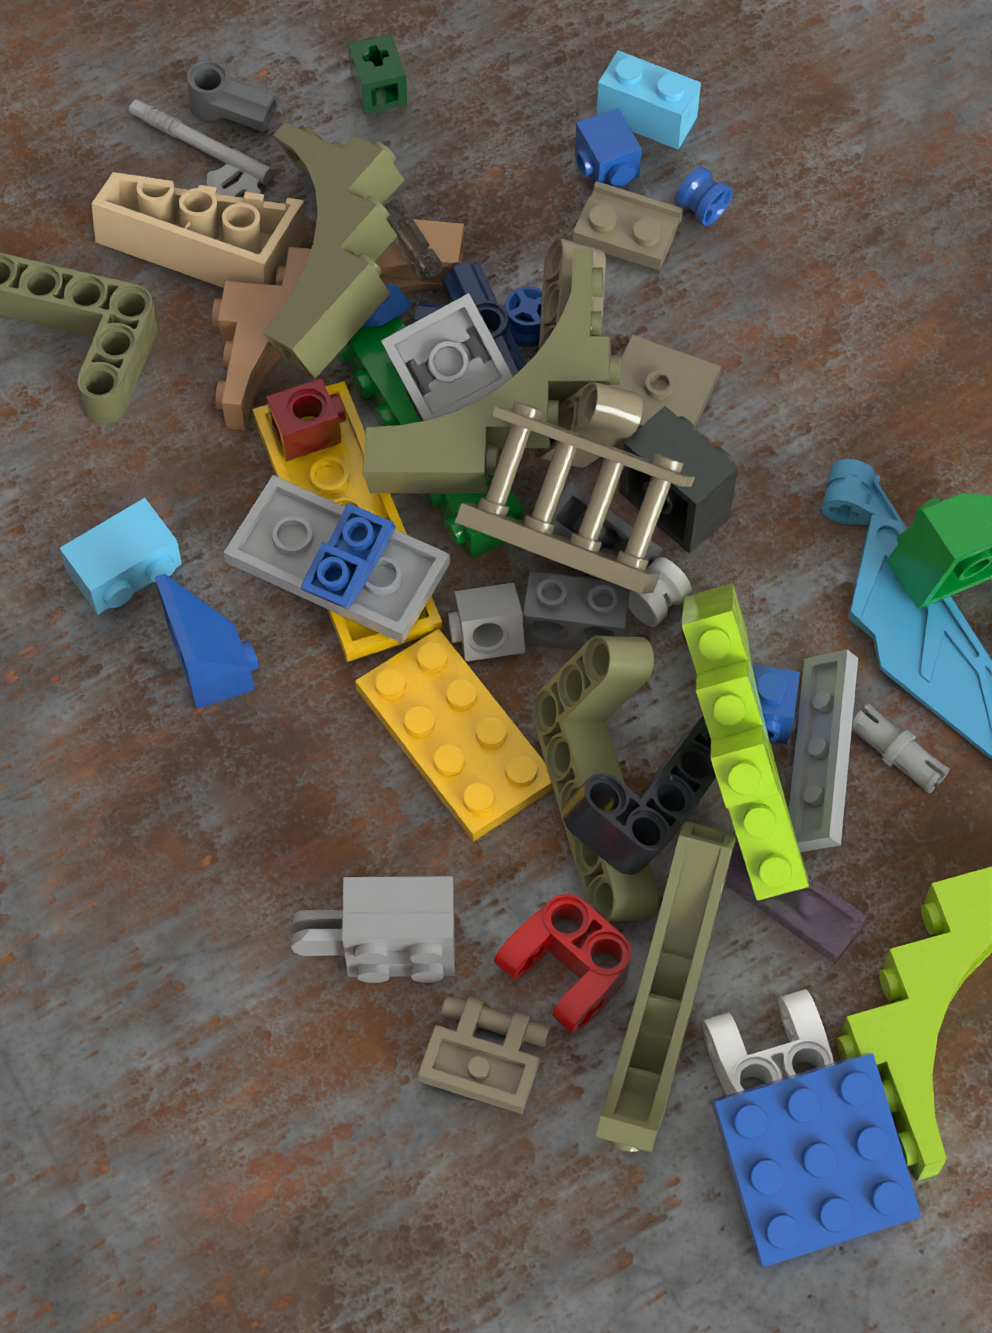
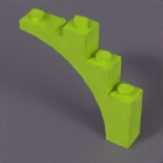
M733 583L684 597L682 628L697 673L696 693L711 738V762L725 807L729 809L756 900L809 887L808 877L769 741L751 662L747 628Z
M992 867L931 884L924 904L921 905V914L930 935L936 934L937 936L889 950L882 967L883 969L879 972V977L885 997L888 1001L895 1000V1003L847 1016L840 1033L841 1036L837 1037V1048L841 1060L867 1052L874 1054L888 1105L899 1130L897 1135L906 1165H912L917 1181L938 1175L947 1160L935 1118L932 1074L937 1037L946 1010L962 983L992 953Z

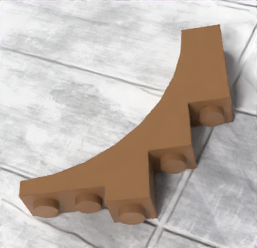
M388 217L386 220L397 234V237L375 261L382 270V274L379 276L384 284H396L402 292L421 289L445 290L442 277L448 274L453 266L463 263L464 224ZM289 247L286 265H278L276 285L225 281L222 299L214 300L212 326L220 330L222 347H224L223 366L224 369H228L226 381L219 380L217 384L216 409L223 410L226 429L246 430L254 400L270 371L282 358L264 336L263 332L287 302L303 273L311 249Z

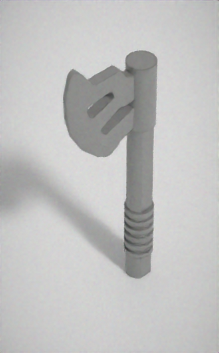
M135 99L130 105L129 113L142 119L143 122L165 132L173 138L186 142L226 164L219 170H214L207 174V186L217 187V194L239 197L245 192L261 194L258 188L260 183L266 185L271 180L273 175L271 167L189 127L182 121L154 106H149L138 99ZM242 173L238 182L223 189L224 185Z

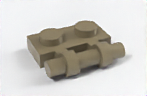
M447 995L442 1007L441 1016L459 1021L456 1031L435 1025L418 1073V1082L523 1115L539 1066L540 1057L521 1052V1048L524 1042L545 1048L551 1027L531 1021L532 1016L529 1014L515 1011L514 1015H510L485 1007L484 1000L469 996L468 1000L465 1001ZM478 1027L506 1036L503 1046L474 1037Z

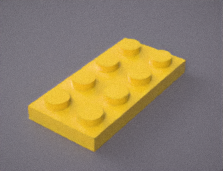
M439 628L355 681L357 692L472 842L553 790L544 760Z

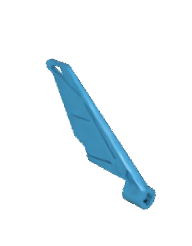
M842 459L836 461L830 469L827 483L828 488L825 491L822 504L823 514L830 520L840 524L867 525L848 619L873 639L879 669L992 760L991 658L951 596L919 610L917 609L887 563V559L898 545L897 537L907 527L879 485L880 476L875 474V470L870 465L859 460Z

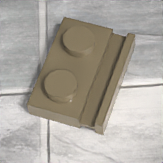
M596 181L594 191L591 197L588 198L574 228L572 241L601 249L605 254L660 271L675 237L677 226L681 223L683 208Z

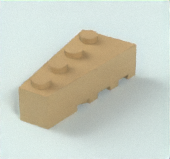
M113 172L91 203L95 243L224 288L225 281L276 285L278 265H286L289 247L299 248L304 240V200L287 198L286 204L264 201V194L245 192L244 198L217 194V187L199 185L198 188L190 190L174 188L173 181Z

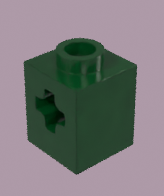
M392 34L349 43L350 74L363 113L368 114L406 105V73ZM384 86V89L376 90V88Z

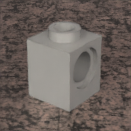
M515 583L454 591L456 612L447 613L451 642H461L465 662L525 653L523 615Z

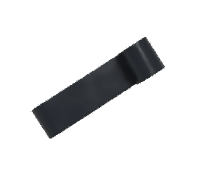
M704 715L680 739L639 795L614 776L598 773L588 778L565 804L563 820L568 830L619 872L632 875L642 871L669 844L715 780L716 774L711 762V738Z

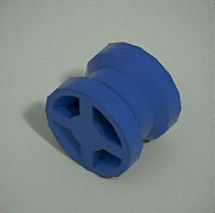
M700 166L684 179L676 193L675 203L683 208V210H692L695 213L696 220L702 225L708 226L714 223L728 207L733 196V188L724 182L717 183L713 180L712 172Z
M532 286L520 287L511 292L506 299L505 311L508 316V326L516 344L520 346L533 347L539 345L542 289ZM524 316V317H526V319L532 320V321H531V322H528V321L521 320V317Z

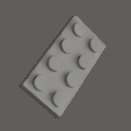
M272 475L223 552L225 562L398 642L404 643L449 567L450 554L394 530L372 574L348 610L307 593L300 587L321 543L328 544L345 507Z

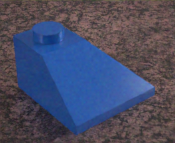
M166 574L156 576L155 580L166 624L196 709L255 690L251 671L259 669V664L251 641L241 642L235 624Z

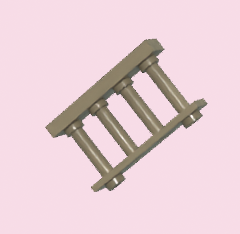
M514 401L512 409L495 406L492 416L512 423L486 498L481 497L479 504L461 503L455 523L640 594L653 593L660 573L647 569L649 560L644 557L671 483L678 486L692 487L695 477L681 472L684 463L658 453H654L653 459L650 461L540 420L543 414L542 410L521 402ZM534 431L558 440L534 511L532 515H526L525 521L507 515L509 506L505 504L530 432ZM579 448L605 459L579 532H573L571 539L553 533L555 524L551 521L576 450ZM625 465L652 475L627 547L625 551L620 550L616 557L599 550L602 542L598 540Z

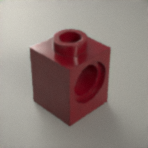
M322 378L266 396L270 424L286 462L342 443L340 423L346 422L344 408L337 393L329 396ZM308 416L317 417L313 420H301Z

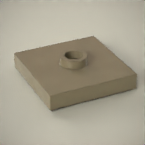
M632 335L621 357L620 385L611 386L637 392L641 395L643 411L636 430L664 406L678 417L683 416L696 427L719 379L721 366Z

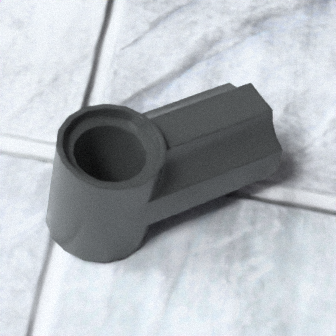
M199 61L189 69L187 74L190 109L196 117L205 121L225 118L261 132L269 131L275 120L279 105L278 93L228 76L225 67L216 61Z

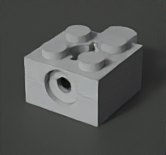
M470 293L381 340L424 421L455 412L475 403L513 377Z
M453 876L343 877V910H300L292 916V929L296 932L291 938V949L293 952L302 956L345 955L348 977H357L358 980L366 983H381L389 980L390 976H411L417 982L431 983L442 980L444 976H455Z

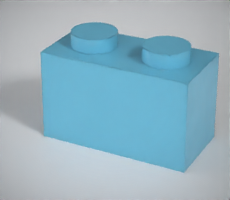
M618 50L598 82L597 115L619 108L632 132L679 150L697 119L701 82Z
M146 498L141 499L59 548L66 572L97 615L109 608L122 606L130 600L135 592L152 582L156 583V576L162 574L170 576L177 567L182 565L176 538Z

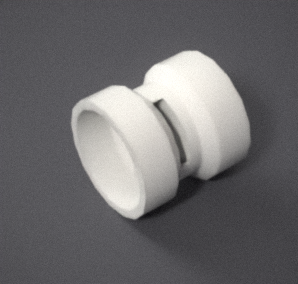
M664 557L656 558L646 567L660 573L654 592L640 594L630 590L628 609L642 623L651 627L657 626L667 617L668 607L681 604L684 601V597L692 593L691 584L686 575L677 565Z

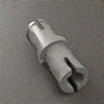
M871 704L864 706L863 711L865 713L860 710L852 720L851 732L857 734L883 756L881 761L891 768L895 765L923 788L927 794L933 792L935 789L934 785L938 786L943 781L950 768L943 765L914 740L916 736L909 730L901 731L874 709Z

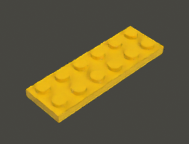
M345 381L326 386L329 396L338 394L344 408L346 422L340 423L342 443L287 462L270 424L267 405L253 409L256 426L277 477L341 506L346 507L347 503L390 520L394 523L395 530L406 534L391 494L369 492L363 473L366 433ZM308 416L301 420H313L317 417ZM432 595L404 643L398 642L327 609L347 662L423 638L438 628L443 631L442 620Z

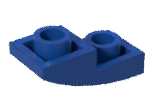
M347 503L328 544L321 543L300 588L307 593L348 610L382 556L396 528L394 523Z

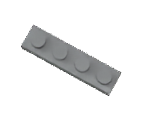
M847 649L804 659L789 802V815L800 852L841 845L858 657Z

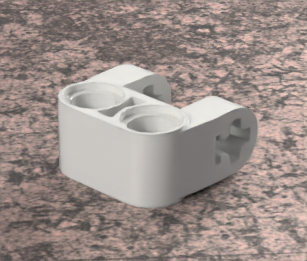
M806 989L778 998L780 1016L790 1043L747 1055L737 1025L729 1012L702 1021L705 1044L726 1096L743 1091L744 1089L740 1082L746 1078L754 1077L766 1084L795 1075L796 1073L792 1065L797 1062H808L816 1068L834 1063L821 1018L812 996Z

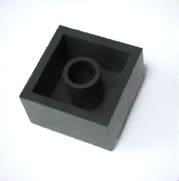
M664 406L623 442V451L652 461L654 453L684 463L681 472L695 477L692 487L678 486L671 483L656 524L689 554L730 518L738 467L727 451L721 447L712 446L700 436L697 428L690 420L683 416L678 417ZM625 465L620 476L619 493L638 510L641 508L652 475Z

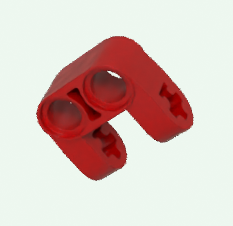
M563 894L551 899L545 906L526 920L501 946L493 962L512 980L516 981L529 972L550 952L573 972L580 980L560 1000L552 1016L574 1035L581 1031L608 1004L627 980L631 948L624 935L587 902L576 895ZM561 919H571L580 928L573 933L567 934L556 930L553 925ZM605 953L616 957L620 963L614 968L604 969L595 965L592 959L599 954Z

